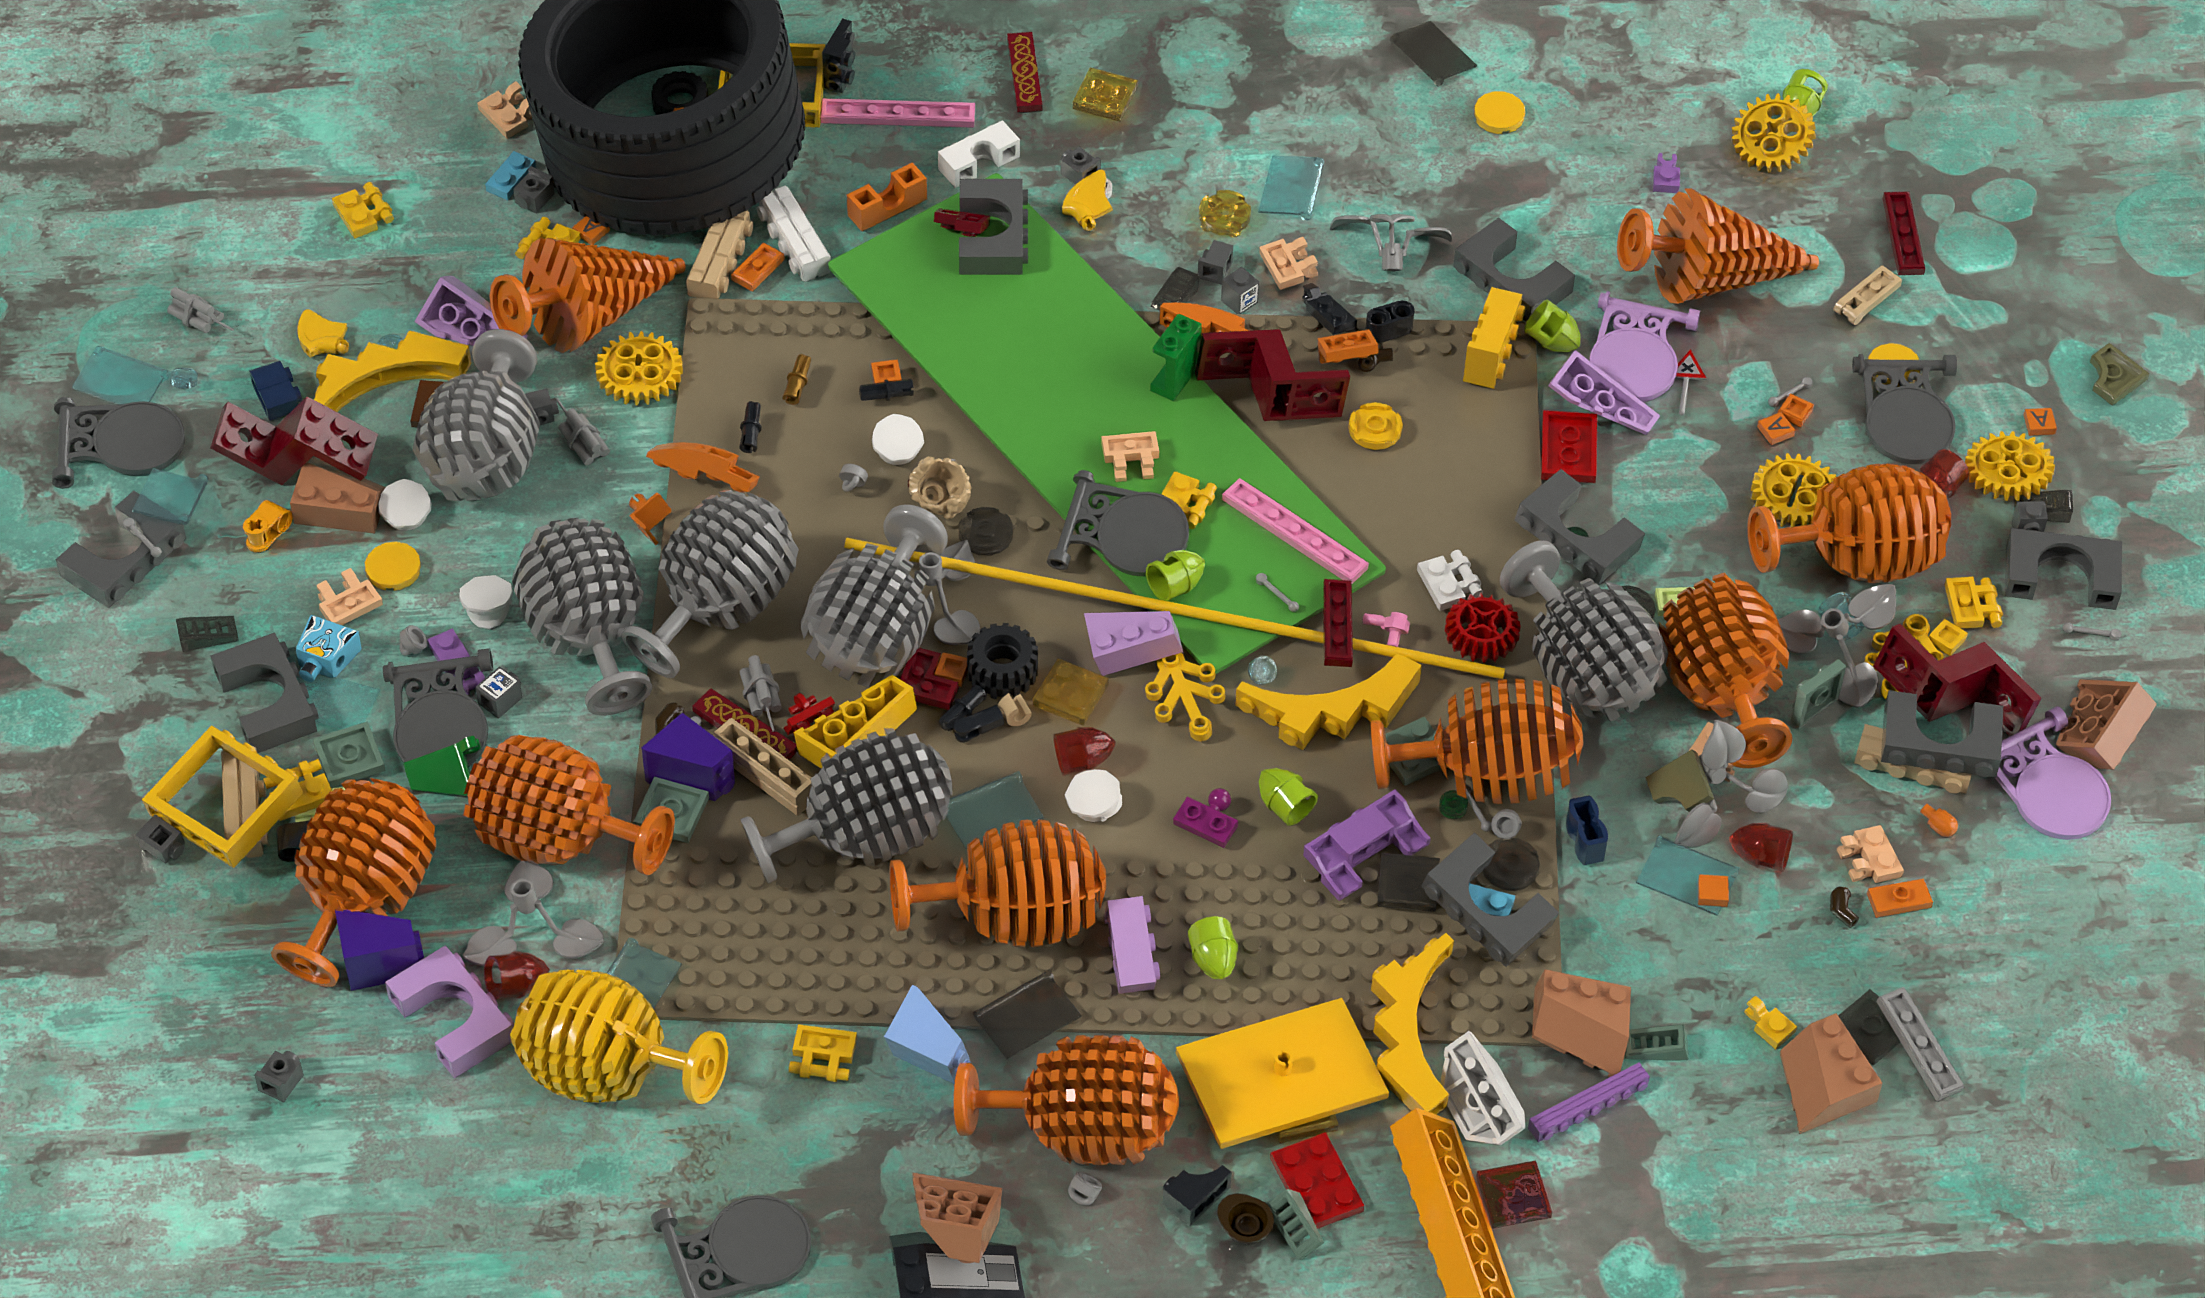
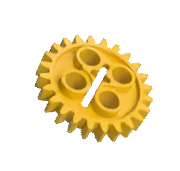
M1777 93L1775 99L1771 100L1769 94H1766L1765 101H1761L1759 97H1756V105L1748 102V111L1739 110L1741 118H1734L1736 126L1732 127V134L1734 135L1732 136V142L1735 144V152L1740 153V160L1744 161L1747 159L1749 167L1756 163L1757 171L1766 166L1768 173L1771 172L1773 167H1776L1778 172H1781L1782 165H1786L1788 169H1791L1792 161L1800 164L1799 156L1807 157L1808 151L1806 148H1813L1812 140L1816 139L1815 131H1813L1816 129L1815 122H1813L1812 113H1807V106L1803 105L1800 107L1799 99L1791 103L1790 95L1781 100L1780 94ZM1774 115H1781V116H1780L1779 118H1777V119H1772V118H1771V117L1774 116ZM1754 130H1760L1757 134H1751ZM1790 132H1797L1794 136H1787ZM1770 147L1776 148L1774 151H1766Z
M640 331L638 337H634L633 333L629 332V338L627 339L619 335L618 343L610 340V348L603 346V354L597 355L598 362L595 363V369L600 389H605L607 396L614 394V401L624 398V404L626 405L630 400H634L636 406H638L640 400H644L649 405L650 398H654L659 402L660 394L668 397L669 389L676 390V382H681L683 366L682 356L679 355L678 348H673L672 341L664 343V336L654 339L653 332L648 337H644L643 331Z
M2000 431L1999 437L1989 433V440L1980 437L1979 443L1973 442L1972 449L1967 450L1965 475L1969 476V483L1975 482L1976 490L1984 488V495L1993 492L1994 499L1998 498L1999 495H2004L2005 501H2008L2010 496H2014L2019 501L2020 495L2030 499L2031 492L2039 495L2040 488L2046 490L2048 483L2052 482L2055 468L2054 456H2050V449H2044L2043 442L2035 444L2036 437L2028 440L2025 439V433H2022L2019 437L2015 436L2014 431H2011L2009 436Z
M1786 453L1785 459L1782 460L1776 455L1774 462L1767 459L1765 466L1760 465L1758 472L1754 473L1751 485V499L1756 500L1755 507L1765 506L1772 512L1775 520H1781V527L1786 522L1790 523L1791 527H1795L1796 524L1801 526L1807 523L1811 524L1817 501V490L1824 484L1832 482L1836 478V474H1829V466L1820 468V460L1811 463V456L1801 460V455L1797 454L1796 458L1792 459L1789 453ZM1803 475L1804 477L1802 478L1801 486L1797 490L1793 505L1788 507L1799 476Z

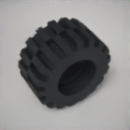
M997 623L990 624L988 629L986 627L981 628L980 634L975 633L972 636V641L968 643L967 671L969 681H972V686L979 685L982 687L986 694H990V698L993 699L1004 697L1008 693L1015 698L1021 691L1024 693L1029 691L1030 685H1034L1038 675V646H1036L1034 637H1030V633L1026 629L1021 631L1020 626L1014 625L1011 627L1009 623H1003L1002 626H997ZM1005 658L1010 659L1013 662L1007 664H998L992 661L995 659Z

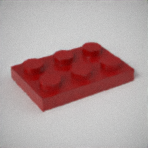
M1543 410L1541 480H1548L1562 469L1577 482L1596 483L1597 414Z
M1326 1132L1271 1152L1270 1159L1286 1189L1301 1194L1317 1229L1364 1212L1365 1205Z

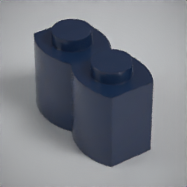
M281 361L249 370L253 388L269 421L288 415L299 402L303 401L298 386L293 387L291 384L294 381L289 367L284 368Z
M1590 795L1570 799L1566 818V830L1571 839L1575 841V853L1583 865L1603 862L1608 842V831L1604 823L1598 819L1599 808Z

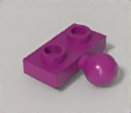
M1222 788L1214 789L1208 797L1209 806L1187 796L1174 816L1173 824L1225 848L1238 827V820L1219 812L1226 810L1230 806L1231 796L1229 792Z

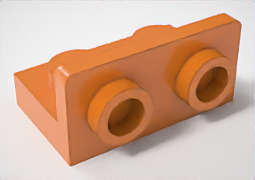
M1369 329L1318 338V356L1321 364L1329 362L1338 363L1347 359L1366 358L1370 355L1378 354V343Z

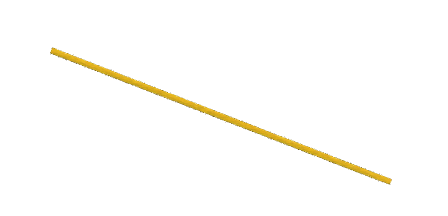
M846 538L844 545L845 549L854 548L853 550L861 552L867 543L878 546L875 555L880 556L883 555L886 549L895 552L897 547ZM914 551L909 561L919 563L920 557L925 553ZM940 556L942 568L1157 611H1170L1172 614L1324 644L1323 632ZM1353 638V650L1394 657L1399 653L1418 663L1498 679L1504 678L1505 668Z

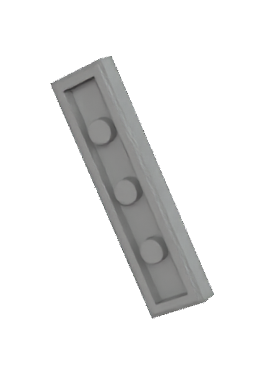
M1902 987L1880 996L1876 1001L1935 1100L1940 1101L1961 1092L1965 1087L1906 989Z

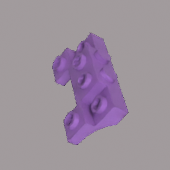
M1394 789L1366 808L1356 810L1345 821L1333 824L1327 832L1304 845L1303 856L1321 874L1322 884L1340 901L1362 887V879L1352 869L1353 867L1392 843L1409 858L1428 846L1431 838L1415 819L1407 801Z

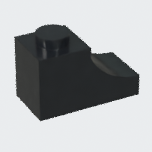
M1224 1165L1210 1173L1198 1175L1190 1174L1183 1170L1177 1177H1170L1164 1184L1162 1189V1205L1188 1226H1191L1231 1188L1232 1172Z

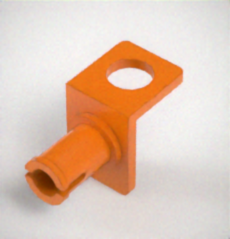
M655 493L648 500L642 494H635L634 496L639 501L637 502L631 497L629 505L635 511L629 516L640 531L656 546L659 542L650 530L671 513L672 510L659 493Z

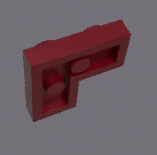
M939 208L934 213V222L941 223L940 227L962 231L961 235L976 237L977 233L981 234L990 226V215Z
M919 647L906 663L900 680L913 687L916 702L949 710L959 689V684L957 681L934 676L941 653Z

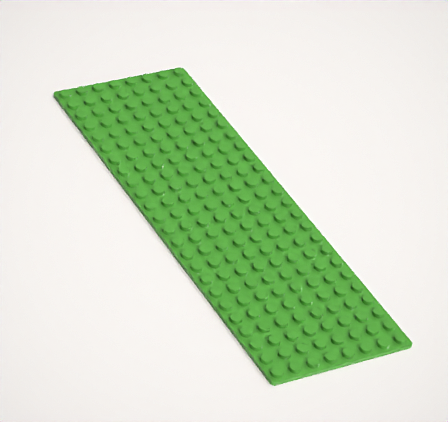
M995 173L985 179L1004 178L1000 174ZM960 192L829 261V270L1064 520H1066L1077 486L1073 481V477L1080 470L1091 472L1094 475L1095 483L1137 492L1162 494L1174 471L1200 480L1198 488L1200 490L1205 488L1207 483H1213L1217 486V490L1214 493L1215 499L1210 506L1206 507L1204 511L1205 517L1202 522L1197 523L1195 529H1189V542L1186 551L1194 552L1205 560L1203 574L1197 585L1189 593L1168 600L1169 602L1296 627L1323 611L1324 579L1342 580L1224 502L1222 494L1239 478L1369 563L1368 570L1352 584V593L1385 574L1386 566L1203 380L1196 379L1195 373L1174 401L1150 391V384L1166 364L1164 357L1153 353V346L1160 338L1159 335L1029 203L1028 205H1023V209H1028V225H1023V228H1028V244H1023V248H1028V264H1023V275H959V237L969 236L961 235L962 231L940 227L941 223L934 222V213L939 208L960 211ZM991 216L990 226L981 234L977 233L976 237L999 235L1009 225L1003 220ZM1156 431L1159 458L1153 459L1154 479L1142 478L1141 461L1136 460L1126 461L1127 481L1116 482L1113 463H1105L1101 436ZM1095 494L1089 499L1088 503L1092 508H1094L1092 504L1094 496L1102 494ZM1103 494L1110 500V505L1121 498ZM1191 501L1188 507L1195 506L1197 502ZM1100 502L1098 507L1094 509H1100L1104 504ZM1081 522L1075 525L1074 531L1079 534V526L1082 523L1088 524L1089 530L1087 531H1091L1094 526L1088 522ZM1089 546L1134 595L1158 599L1152 592L1146 576L1129 575L1117 570L1104 558L1101 552ZM1259 573L1266 574L1267 581L1288 599L1299 604L1298 611L1291 612L1288 605L1265 585L1257 584L1256 575ZM1148 609L1150 612H1157V610ZM1171 613L1179 632L1181 645L1200 665L1204 663L1212 664L1215 667L1216 674L1281 636Z

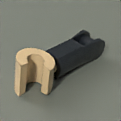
M1008 693L999 701L998 706L994 705L973 715L956 720L954 723L955 739L962 743L968 742L980 734L1004 725V719L1011 726H1021L1029 721L1032 712L1021 694L1012 699Z

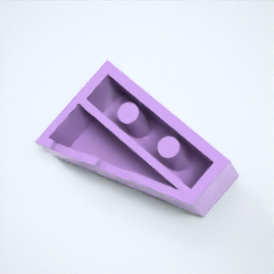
M1170 611L1084 613L1093 658L1102 676L1183 652L1179 632Z
M1143 896L1108 900L1104 912V921L1109 927L1110 937H1108L1109 947H1112L1113 967L1118 993L1154 989L1156 980L1160 979L1158 962H1153L1151 951H1155L1156 946L1154 934H1148L1147 923L1151 922L1149 905H1144Z

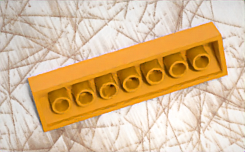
M1415 1108L1392 1124L1390 1128L1394 1137V1146L1398 1150L1402 1161V1170L1407 1176L1411 1188V1197L1415 1201L1420 1215L1419 1221L1428 1239V1248L1433 1254L1437 1266V1275L1442 1281L1446 1293L1445 1298H1515L1455 1122Z

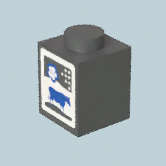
M1243 267L1222 279L1221 301L1236 314H1242L1258 303L1259 281Z
M499 666L476 686L478 704L499 719L522 699L520 679L514 673H508Z

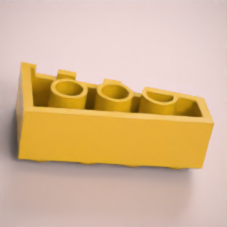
M893 675L883 679L861 692L862 697L851 702L847 700L839 705V710L827 717L822 715L815 719V724L809 728L804 729L802 727L796 730L794 736L798 754L819 768H822L821 759L826 753H828L831 759L836 754V748L842 745L847 747L851 745V741L858 738L860 740L867 739V734L875 731L878 736H885L884 728L897 729L917 710L913 687Z

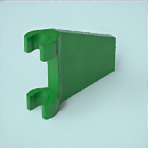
M474 735L469 736L454 745L403 763L411 790L468 797V794H464L470 776V769L465 755L482 750L479 739H476Z

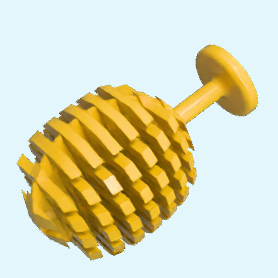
M559 970L557 972L545 973L538 976L528 998H525L524 1002L520 1003L517 1009L515 1024L510 1033L514 1050L522 1065L531 1074V1077L554 1094L571 1100L591 1103L599 1102V1100L601 1102L627 1100L637 1096L645 1077L650 1074L652 1069H655L657 1064L683 1071L682 1084L684 1093L694 1103L705 1104L715 1096L723 1081L728 1062V1046L723 1034L715 1031H706L700 1034L691 1045L688 1053L661 1046L664 1040V1033L653 1007L634 986L632 987L629 983L618 977L603 972H591L592 970H576V972L574 970Z

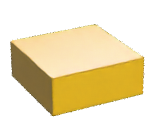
M1944 619L1931 632L1929 638L1936 648L1951 656L1964 643L1968 633Z

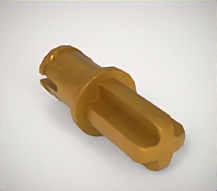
M799 354L793 371L787 375L788 382L782 399L788 404L796 405L799 403L802 390L808 383L806 376L811 363L809 356Z

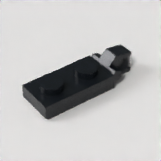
M1313 283L1303 285L1304 295L1302 299L1306 304V311L1331 334L1335 335L1357 328V319L1326 292L1321 293L1319 287Z

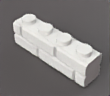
M785 185L775 189L774 192L771 191L768 196L759 202L760 206L757 207V213L762 222L766 220L768 223L767 227L771 238H777L779 241L778 247L780 252L784 253V256H788L793 274L798 273L804 282L815 279L816 276L820 277L829 274L828 263L831 261V256L789 188Z

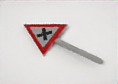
M1691 349L1678 362L1676 378L1684 379L1679 415L1681 416L1685 412L1689 379L1707 380Z

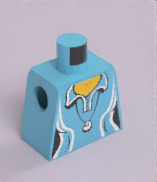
M311 615L296 647L298 665L301 667L299 671L300 677L307 682H313L318 674L329 678L336 677L361 651L359 631Z

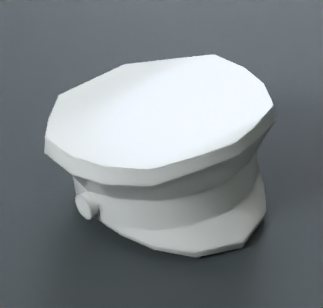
M892 414L879 421L872 435L874 451L885 462L892 465L909 463L916 457L924 444L923 433L919 425L912 418L898 414Z
M402 479L386 486L382 492L378 503L379 514L391 527L397 530H414L423 524L427 515L431 512V500L428 492L421 484Z
M496 575L474 577L460 588L459 600L463 605V609H466L470 620L477 627L490 630L501 625L506 619L509 607L512 605V585Z
M1094 769L1075 775L1065 793V798L1071 812L1077 814L1085 821H1106L1107 818L1116 814L1122 807L1120 782L1106 770Z

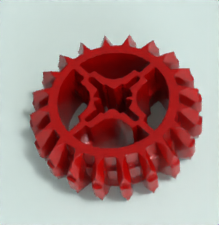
M1480 593L1478 598L1473 597L1471 594L1467 600L1460 598L1457 605H1452L1450 612L1446 616L1444 631L1446 632L1445 635H1447L1448 644L1452 645L1454 652L1461 651L1462 658L1471 656L1472 662L1476 658L1482 659L1483 663L1488 658L1496 662L1498 656L1505 658L1508 652H1513L1520 638L1521 624L1518 621V612H1513L1512 604L1504 605L1503 598L1498 601L1494 600L1493 594L1489 598H1485L1482 593ZM1466 622L1468 628L1464 630L1462 624ZM1500 626L1503 629L1501 634L1497 632V628Z

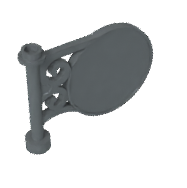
M1863 354L1853 357V373L1863 375L1867 412L1865 427L1868 438L1873 446L1884 456L1905 464H1923L1941 457L1953 441L1956 428L1955 419L1949 406L1932 390L1929 383V372L1942 371L1943 376H1955L1957 372L1956 355H1944L1943 360L1864 359ZM1909 370L1922 371V374L1911 372L1908 376V381L1904 377L1905 372ZM1879 375L1874 386L1881 394L1873 400L1871 379L1873 376ZM1887 379L1891 381V384L1889 385L1882 384L1886 383Z
M61 397L54 404V411L59 414L58 467L52 471V484L62 489L71 487L74 484V471L69 468V464L82 460L100 462L116 472L127 475H146L160 471L172 464L182 452L185 443L183 424L172 410L153 402L138 401L120 405L76 406L71 398ZM103 414H105V415L99 420V422L97 421V418L94 416V415H103ZM78 418H80V426L76 424ZM86 423H91V425L88 426V427H86L85 424H86ZM83 442L88 443V445L84 447ZM75 443V452L69 453L70 445Z
M1080 470L1073 477V481L1077 486L1057 548L1050 550L1046 562L1054 569L1066 570L1071 556L1067 553L1069 545L1084 544L1101 552L1104 558L1117 570L1129 575L1146 576V567L1149 563L1156 560L1164 561L1166 554L1171 551L1187 549L1189 542L1188 521L1180 506L1164 495L1095 483L1094 475L1091 472ZM1095 494H1102L1096 495L1092 499V504L1094 508H1097L1098 503L1100 502L1104 504L1100 509H1094L1088 503L1089 499ZM1103 494L1121 498L1110 505V500ZM1088 522L1094 526L1091 531H1087L1089 530L1088 524L1082 523L1079 526V534L1073 535L1075 525L1078 523Z
M490 648L479 649L477 656L394 667L393 662H388V665L383 666L384 681L394 684L395 727L393 740L395 749L403 763L454 745L464 738L473 735L476 739H479L482 750L465 755L468 766L472 765L479 758L487 743L488 724L481 707L466 694L463 687V675L467 668L480 667L481 672L493 671V658ZM455 670V677L451 673H445L441 676V681L446 686L441 687L437 684L438 677L442 672ZM410 682L406 686L405 691L407 697L412 702L409 703L403 710L402 691L406 683ZM417 682H420L423 685L422 690L417 693L413 692V690L419 689Z
M749 1196L732 1202L717 1215L714 1222L708 1228L689 1236L676 1235L674 1227L678 1224V1220L672 1208L660 1209L651 1216L654 1230L663 1234L685 1298H727L755 1289L772 1288L782 1285L794 1278L802 1270L810 1254L811 1234L804 1216L790 1203L772 1196ZM688 1246V1255L694 1260L684 1258L680 1247ZM695 1249L703 1250L704 1255L698 1259H695L698 1257V1250ZM707 1273L714 1274L717 1278L710 1280ZM704 1275V1286L708 1289L719 1288L723 1283V1276L735 1283V1285L717 1290H706L700 1286L699 1279Z

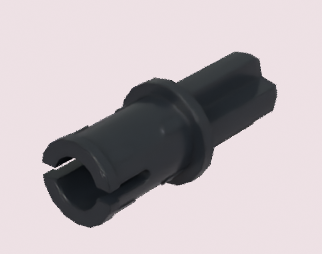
M885 379L883 383L861 385L859 387V395L862 401L884 398L886 401H890V398L913 396L914 390H911V388L914 387L912 379L891 382Z
M749 401L747 403L744 421L740 424L742 435L739 448L745 453H752V451L756 452L758 434L762 429L759 423L761 405L758 402Z
M974 685L961 699H956L953 702L954 706L939 719L942 729L952 731L956 720L972 715V711L987 697L984 689L979 685Z

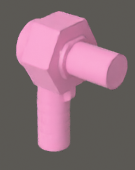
M1392 612L1390 617L1367 613L1363 616V624L1381 626L1383 630L1390 632L1387 645L1398 647L1400 636L1408 634L1410 623L1407 620L1408 616L1399 612Z

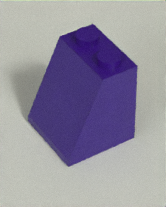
M681 713L641 747L645 781L650 785L653 778L657 777L709 791V800L716 801L723 794L729 793L735 784L732 750L684 713Z
M346 909L343 911L335 910L351 991L383 985L389 979L424 959L419 930L413 931L411 920L364 912H350V910Z

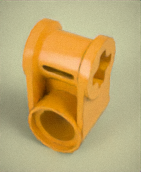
M269 500L263 501L258 509L243 523V530L248 536L246 539L247 548L252 552L266 551L290 527L293 519L292 511Z

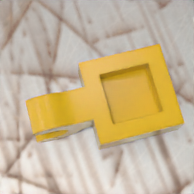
M1754 996L1747 1002L1749 1007L1744 1010V1013L1757 1023L1754 1031L1775 1050L1796 1032L1797 1026L1776 1007L1771 1012H1768L1763 1001L1757 996Z

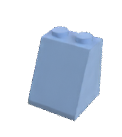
M912 985L884 1038L893 1056L955 1084L959 1064L971 1063L969 1055L961 1038L920 989Z

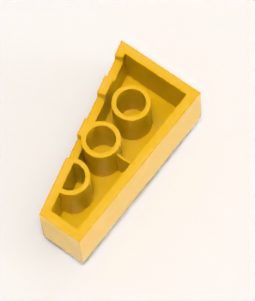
M1491 287L1484 304L1483 313L1479 316L1477 328H1474L1472 333V341H1469L1467 345L1464 382L1494 389L1497 379L1503 378L1506 367L1503 361L1510 358L1512 344L1509 343L1510 340H1516L1519 325H1516L1517 321L1522 322L1525 312V306L1521 305L1522 294Z

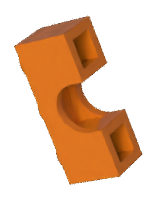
M912 162L892 172L888 187L878 194L867 184L847 194L848 217L861 232L927 200V178Z

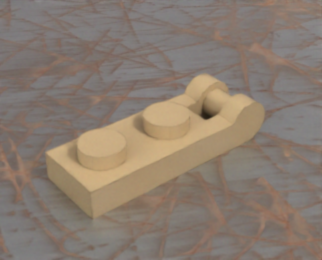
M1881 265L1835 304L1834 311L1839 315L1844 314L1848 317L1850 323L1857 325L1867 313L1901 286L1902 279ZM1854 304L1857 307L1854 309L1851 307V305Z

